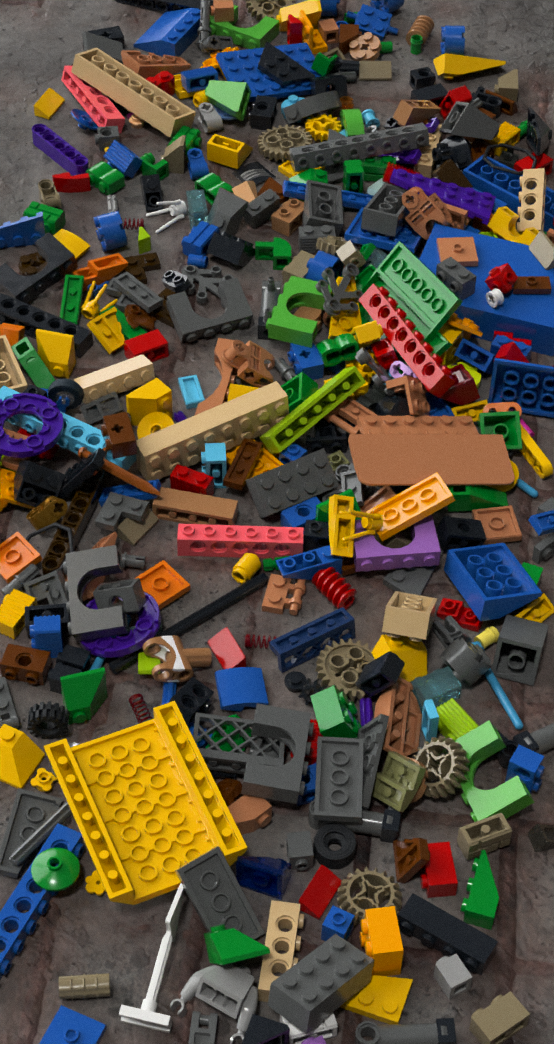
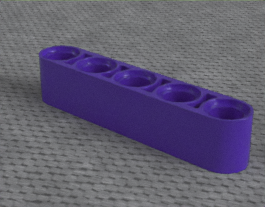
M35 124L32 127L33 144L72 176L86 173V170L89 169L88 159L46 125Z

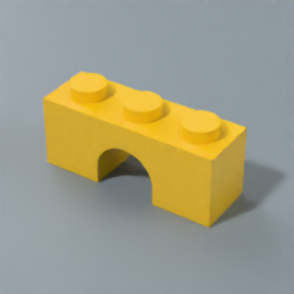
M507 206L498 207L487 225L494 234L502 236L508 241L515 240L517 243L530 245L539 233L536 228L530 227L526 228L522 235L519 234L516 230V222L520 216Z

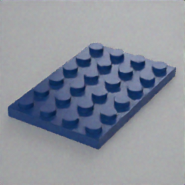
M307 42L275 46L313 73L315 77L322 76L311 68L315 57ZM264 47L216 54L218 64L227 81L247 82L251 90L249 102L255 101L257 95L285 98L290 95L311 94V83L309 80H302L301 84H291L282 87L258 70V63ZM329 85L326 88V92L330 89Z

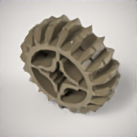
M440 736L438 739L432 737L431 742L424 741L423 748L417 747L419 753L412 756L414 759L422 762L428 772V778L425 777L424 784L427 787L424 795L435 799H440V797L448 798L449 793L455 794L456 787L462 788L460 783L462 780H467L464 774L470 771L466 767L470 761L466 758L468 753L460 743L455 742L452 738ZM449 752V753L446 754V755L443 754V755L439 756V754H441V753ZM440 779L439 782L430 783V782L433 781V780L436 781V780Z
M366 866L364 872L357 868L355 875L349 873L347 879L341 881V887L338 888L337 904L340 909L355 915L354 926L361 924V919H364L365 909L379 908V905L386 899L389 902L384 907L395 906L396 915L398 916L399 910L402 907V893L399 891V883H394V877L387 878L386 870L380 874L377 867L373 871H369ZM360 888V892L356 894V897L351 898L352 893Z

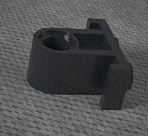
M478 87L476 92L472 93L470 103L479 98L483 103L480 107L495 114L496 119H498L501 115L502 99L486 94L485 88Z
M324 417L314 425V438L306 435L307 455L323 448L326 454L334 453L338 450L346 453V433L336 437L335 424L332 422L328 423L324 420Z

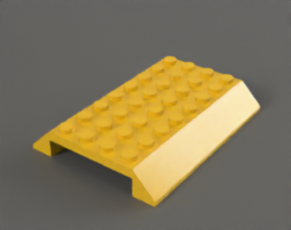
M175 701L153 708L154 719L80 745L70 748L65 738L44 746L111 902L136 905L178 889L181 881L175 870L216 846L220 847L229 866L247 851V845Z

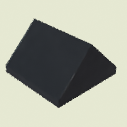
M252 1014L242 1044H289L290 1029L287 1024Z

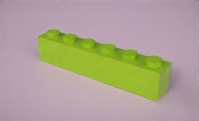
M356 366L344 368L259 438L271 454L282 452L365 384L366 381Z

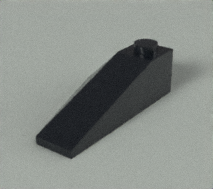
M528 108L526 142L536 156H540L549 145V140H552V130L532 108Z

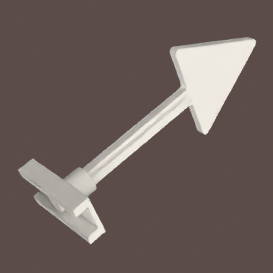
M182 883L179 885L165 920L167 931L160 945L146 999H143L141 1009L121 1005L119 1016H122L121 1022L167 1033L171 1031V1016L156 1013L158 1005L156 1000L171 945L175 941L185 890Z

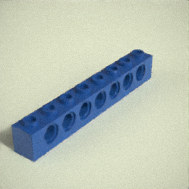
M57 823L37 856L50 848H64L80 858L85 850L83 837L80 832ZM32 863L0 911V949L4 950L0 952V979L9 972L15 955L21 953L24 941L28 934L31 935L34 932L40 915H44L48 910L49 901L52 896H56L59 892L44 890L34 882L31 874ZM23 910H29L26 913H20ZM12 929H15V930H16V931L13 932V933H8L9 930H12Z

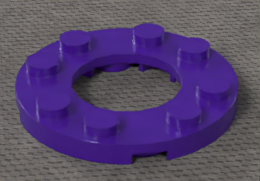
M33 393L13 394V398L4 401L0 399V454L23 459L44 453L59 441L63 434L64 421L63 414L57 408L55 402L47 397ZM27 413L40 418L43 427L38 435H31L23 440V438L14 439L9 437L4 432V423L14 415Z
M144 592L146 603L136 613L139 620L136 622L135 629L133 631L131 629L129 634L122 637L116 636V638L109 636L79 641V644L83 649L91 651L92 655L108 658H121L142 649L143 644L156 635L161 624V613L156 600L150 594ZM95 598L85 605L91 609H98Z

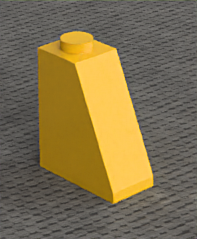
M307 0L280 8L279 15H276V20H279L280 32L287 31L288 14L298 19L301 10L305 12L313 29H317L322 12L320 0Z

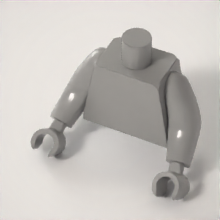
M229 963L203 968L190 977L180 993L181 998L172 1000L170 1009L174 1012L177 1006L182 1005L177 1015L183 1017L187 1013L186 1002L191 1001L196 996L232 1018H238L236 1027L238 1032L232 1035L230 1044H233L235 1039L243 1041L252 1014H255L258 1003V990L253 986L255 978L251 975L250 969L244 965L236 967Z

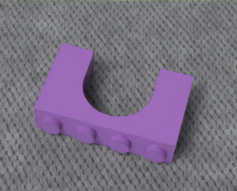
M432 514L410 526L412 542L402 548L385 547L377 542L374 535H366L354 539L353 560L356 572L439 565L441 551ZM361 519L355 520L354 534L367 531L362 527Z

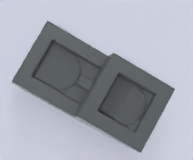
M116 391L81 406L80 409L86 423L92 424L103 419V416L123 410Z

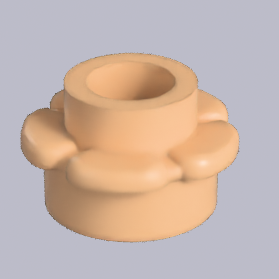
M133 114L129 118V123H131L132 128L140 129L144 126L145 120H141L137 115Z

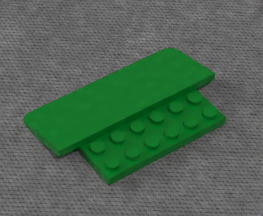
M399 241L378 268L370 264L354 278L356 289L361 290L363 294L373 283L378 287H385L390 292L388 296L395 299L398 303L397 307L407 314L406 319L411 320L416 325L414 329L422 333L425 337L424 341L434 348L432 351L434 354L436 353L441 356L452 346L439 330L463 301L402 242ZM359 302L362 324L374 321ZM384 333L379 339V341L384 338H387ZM393 346L398 361L406 363L402 356L399 354V352ZM399 367V368H398L399 373H400V374H403V371H402V370L400 369V367Z

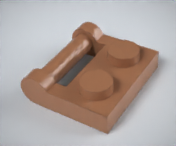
M347 397L324 416V420L328 423L332 422L349 434H361L357 425L358 416H377V414L352 398ZM339 414L340 416L344 417L356 426H351L347 422L337 417V415Z

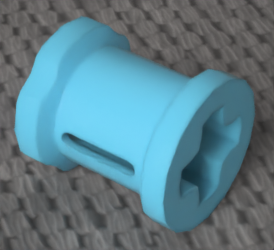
M366 109L361 113L366 128L372 125H376L377 128L380 126V122L375 118V112L372 109Z

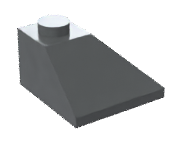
M220 187L207 218L209 225L217 226L220 232L223 231L236 235L249 202Z

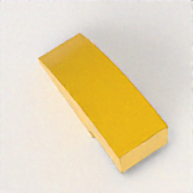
M335 494L329 497L328 525L332 556L353 557L354 539L343 542L342 538L354 534L355 516L340 514L339 512L341 510H353L354 497Z

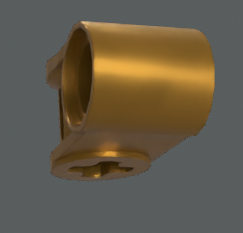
M49 496L36 508L32 509L26 518L36 530H39L59 520L67 512L68 506L63 499Z

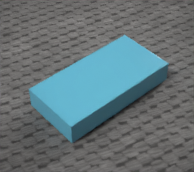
M197 375L178 378V384L186 408H197L198 404L205 400Z
M429 699L425 700L423 704L421 730L425 740L431 742V738L437 736L439 715L433 700Z

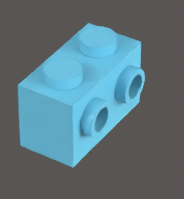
M205 443V452H201V462L205 466H201V470L203 473L215 477L214 488H226V486H223V479L226 475L225 443Z

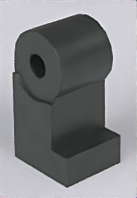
M374 383L373 388L366 394L361 395L356 402L374 412L378 402L388 396L384 391L386 385L377 386Z

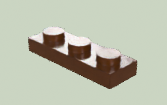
M244 438L223 479V486L243 490L246 484L245 480L249 478L263 450V443Z

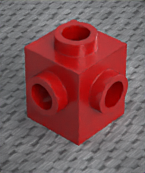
M506 263L490 270L485 282L491 291L497 288L503 294H507L513 289L512 285L518 279V276L510 265Z

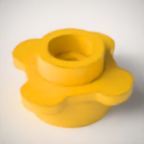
M39 768L37 775L30 782L39 791L47 792L53 788L54 781L57 778L51 772L46 771L45 768Z

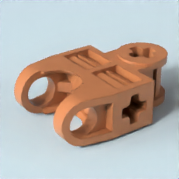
M412 187L402 195V203L410 212L405 217V220L423 239L428 240L433 229L432 220H436L438 223L441 222L444 226H449L452 223L450 212L436 193L428 197L420 187Z
M234 340L231 347L222 352L221 356L224 362L238 370L237 377L258 388L274 382V377L268 370L274 367L275 358L256 343L249 340L244 344L240 340ZM269 360L271 363L265 364L264 361ZM264 378L269 380V382L264 383L260 379Z

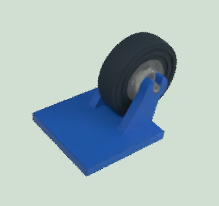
M57 379L51 383L49 389H43L47 391L48 398L57 404L60 412L65 414L66 410L79 407L84 397L82 387L77 382L69 379Z

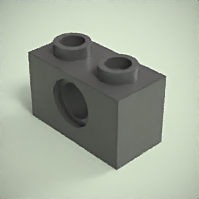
M140 578L101 583L93 591L98 609L122 606L128 614H134L139 612L146 603Z

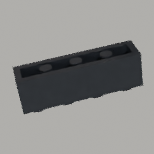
M412 893L398 914L397 920L401 932L406 935H412L425 946L433 947L444 956L450 957L457 953L470 972H476L482 976L496 954L497 940Z

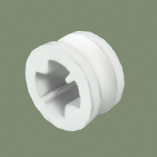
M496 288L486 293V300L491 307L495 308L504 303V296Z

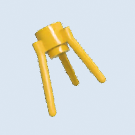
M96 281L92 282L84 304L80 308L85 318L92 320L98 317L99 313L117 303L118 299H115L99 311L100 305L97 302L107 288V284H104L95 299L89 302Z
M341 510L339 512L340 514L362 518L361 525L367 530L342 538L343 542L366 535H375V530H381L383 527V517L381 514L355 510Z

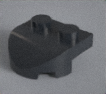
M453 135L441 142L448 143V146L452 147V161L457 163L459 169L468 167L474 162L471 152L472 146L464 137Z

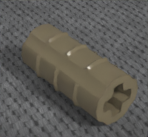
M109 973L59 976L60 1000L110 996Z

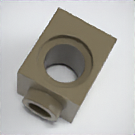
M350 240L336 251L345 266L353 263L360 268L366 263L361 252Z

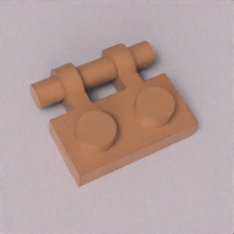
M271 574L262 603V611L283 615L284 608L290 609L289 613L291 615H297L298 610L302 606V595L306 591V580L298 579L297 583L291 584V578H283L282 575ZM288 594H293L291 599L287 598Z

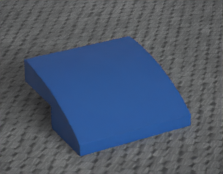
M238 667L215 672L221 710L242 712L244 707L256 708L257 703L268 705L261 668Z

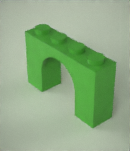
M234 5V21L215 22L214 16L210 15L209 26L212 31L210 36L232 37L233 44L247 49L263 48L266 42L271 43L279 35V20L265 16L253 27L239 28L233 26L238 21V6Z
M291 276L289 281L285 282L283 294L279 295L277 306H274L272 310V317L268 318L266 322L268 338L312 348L317 337L318 321L297 317L289 311L301 306L324 310L323 304L325 299L323 294L315 287L318 281ZM328 284V290L331 294V297L333 298V292L331 290L330 285Z
M490 720L455 740L468 753L466 758L470 761L466 765L470 771L464 774L467 780H462L460 784L464 791L461 796L466 805L471 806L473 811L470 815L474 822L499 813H503L505 819L535 803L526 784L518 775L490 790H481L475 787L474 774L479 764L506 747L497 728Z

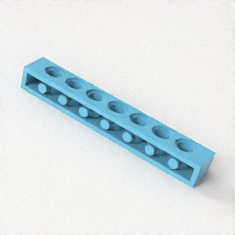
M6 386L0 389V399L2 401L13 398V394H19V392ZM61 412L63 414L64 430L61 438L56 443L57 445L77 455L81 447H87V450L91 453L98 448H106L105 439L107 438L102 437L100 429ZM21 413L7 420L12 425H17L38 435L43 427L42 420L33 414ZM108 451L105 459L128 470L136 461V454L113 459L111 451Z

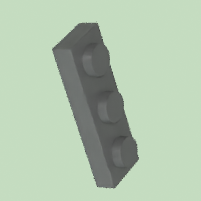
M125 272L113 279V285L148 313L163 305L161 297L129 272Z

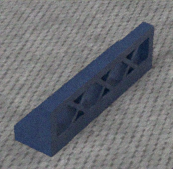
M342 607L269 641L270 649L278 657L279 670L283 673L319 656L320 651L324 650L326 645L331 646L332 641L339 644L340 639H343L346 643L349 638H356L355 619ZM348 629L347 634L340 636L344 630ZM330 638L326 644L322 645L325 639ZM312 646L309 652L303 654L307 648ZM294 655L290 661L285 663L286 658Z

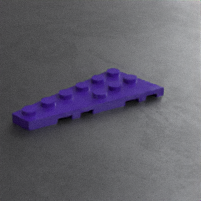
M394 169L390 178V183L406 190H410L412 187H420L428 196L436 193L443 203L467 210V217L474 219L476 216L483 220V224L488 225L496 196H492L488 192L482 193L475 191L473 188L460 187L455 183L441 182L437 178L430 179L422 174L408 173L404 169Z

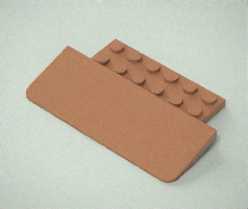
M358 416L357 425L361 434H349L348 443L358 480L364 485L413 486L437 472L446 485H510L514 482L515 476L503 435L479 434L471 416Z

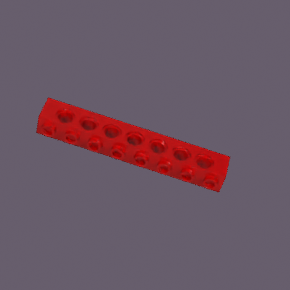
M373 283L359 298V302L372 319L376 320L377 325H381L385 336L428 392L441 398L456 382L451 376L453 372L447 366H443L442 358L432 352L434 348L424 341L425 337L422 333L414 329L416 325L411 320L406 319L407 314L397 307V301L388 296L390 292L385 287H378Z

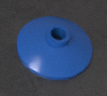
M72 109L71 114L81 129L97 130L98 126L88 113L79 109Z

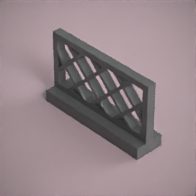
M196 713L193 739L196 745L202 739H205L211 745L207 749L198 748L209 770L244 774L247 762L268 766H281L284 763L285 743L263 737L269 744L261 749L254 742L261 736L254 735L250 738L244 731L248 727H253L254 720ZM199 721L210 722L213 727L204 731L199 726ZM229 724L236 730L227 734L221 727ZM217 730L223 738L215 743L209 735ZM240 733L246 741L238 746L231 738ZM228 742L233 747V750L230 752L222 751L219 746ZM250 744L256 753L253 755L245 754L242 749ZM273 748L278 753V758L268 757L265 752Z

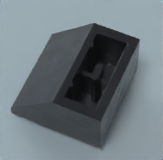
M222 231L221 234L214 232L207 253L245 267L255 256V248H253L254 244Z
M20 460L14 477V500L37 507L49 496L58 497L65 474L30 461Z

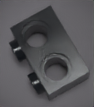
M192 677L169 702H176L188 726L191 722L195 723L196 713H202V711L206 713L213 703L210 699L214 691Z

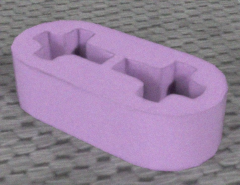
M395 361L391 364L389 371L392 377L399 378L407 375L418 379L406 363ZM399 367H400V369L403 371V374H400V373H399V371H398V368H399Z

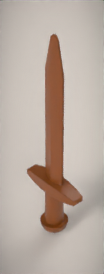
M81 447L78 450L80 458H87L91 454L87 447ZM103 448L106 452L103 458L105 461L102 467L103 470L144 492L160 495V492L149 482L105 459L107 448Z

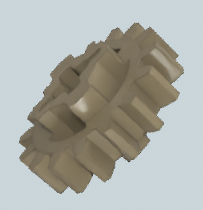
M328 235L327 238L319 237L316 247L321 251L339 257L336 251L348 241L342 237Z

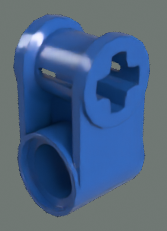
M198 148L189 149L187 152L189 160L187 168L191 180L200 179L209 174L208 165L202 151Z

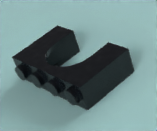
M47 233L35 242L39 255L48 262L41 272L32 276H22L17 274L6 263L0 266V290L3 293L27 304L59 282L66 274L68 275L78 268L74 254L50 233Z

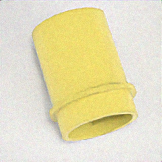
M490 626L474 637V642H481L485 649L492 643H496L500 634L495 627Z

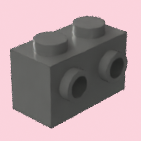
M452 257L437 264L436 276L461 300L474 294L476 275Z

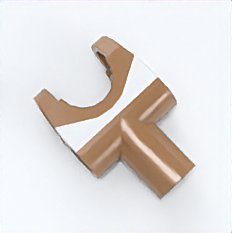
M175 635L150 638L142 647L145 655L158 658L163 662L156 665L151 672L153 678L160 682H183L189 680L194 673L192 668L209 667L212 662V654L209 648L184 649L180 637Z

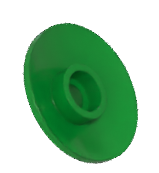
M50 848L41 852L34 859L31 866L34 882L40 888L47 891L67 889L74 884L80 873V864L77 857L71 851L64 848Z

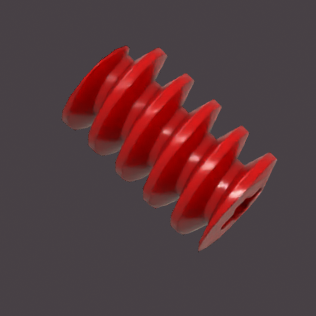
M334 567L319 570L312 578V584L337 609L344 607L347 610L353 604L357 591L354 588L351 589V585L346 583L345 578H341V574L336 572Z

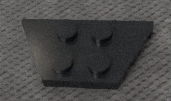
M266 42L257 68L282 87L291 84H301L302 80L310 81L311 77H315L313 73L269 42Z

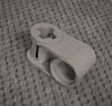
M207 102L201 103L199 105L200 116L198 117V122L203 127L204 132L210 133L222 130V118L213 105Z

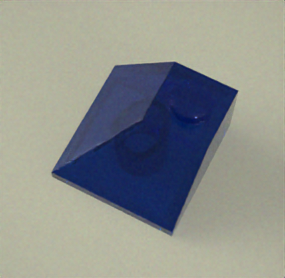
M238 856L236 860V879L240 887L282 900L291 878L292 864L280 858Z

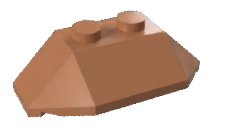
M401 677L398 678L396 684L382 691L375 705L374 718L380 714L389 716L382 749L387 752L396 751L403 756H409L418 752L417 747H419L422 713L417 698L412 691L414 690L412 683Z

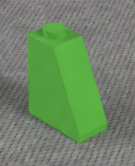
M209 80V84L205 89V95L212 105L243 121L251 90L247 82Z

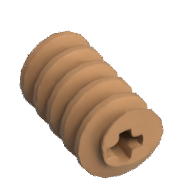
M418 16L406 35L407 43L411 46V37L413 35H421L423 37L422 45H424L434 29V21L428 16Z

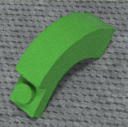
M343 109L340 111L341 129H345L346 137L365 134L360 109Z

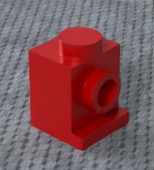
M388 338L371 344L379 365L385 370L389 369L393 362L398 361Z

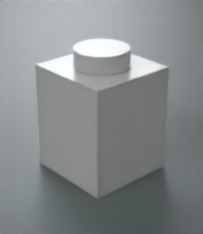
M457 953L450 957L444 956L435 964L433 976L449 1000L471 988L473 977Z

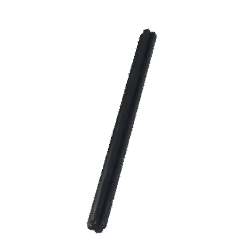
M265 573L258 574L154 637L181 636L268 584V576ZM143 648L110 662V671L113 674H117L137 662L138 654L144 652Z

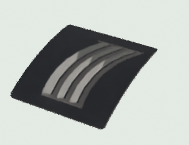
M257 161L244 165L232 173L242 183L254 181L255 185L267 180L269 177H276Z

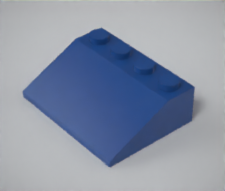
M186 8L165 12L133 46L162 57L163 55L179 57L199 36L197 30L200 27V10L198 8Z
M495 358L488 404L516 402L520 405L522 413L554 418V367Z
M505 543L448 550L444 571L480 621L499 619L542 596V591Z

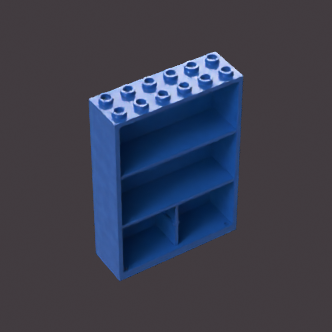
M435 224L419 258L435 275L437 264L440 263L436 244L437 238H474L478 266L464 267L477 276L475 292L462 300V304L454 312L462 320L466 317L473 320L474 324L479 326V330L483 333L482 337L472 334L471 337L492 342L494 331L512 332L513 338L532 340V352L553 357L554 268L544 269L529 250V245ZM508 263L517 276H549L551 294H513V290H511L507 294H503L504 303L493 308L486 300V293L491 291L485 280L489 276V271L494 267Z

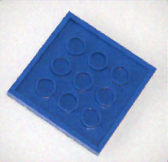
M361 207L344 234L345 240H350L353 244L364 245L373 243L377 248H382L388 252H391L400 241L414 254L423 239L408 222L404 224L395 237H387L382 233H370L365 229H361L364 207Z

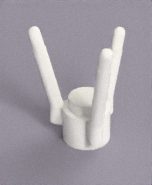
M180 199L157 202V205L171 206L147 213L146 217L170 212L171 216H175L174 219L155 231L158 234L178 220L184 219V215L187 214V207L185 202Z

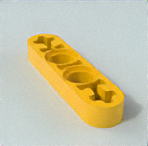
M520 423L522 450L519 451L540 478L543 479L553 475L551 462Z

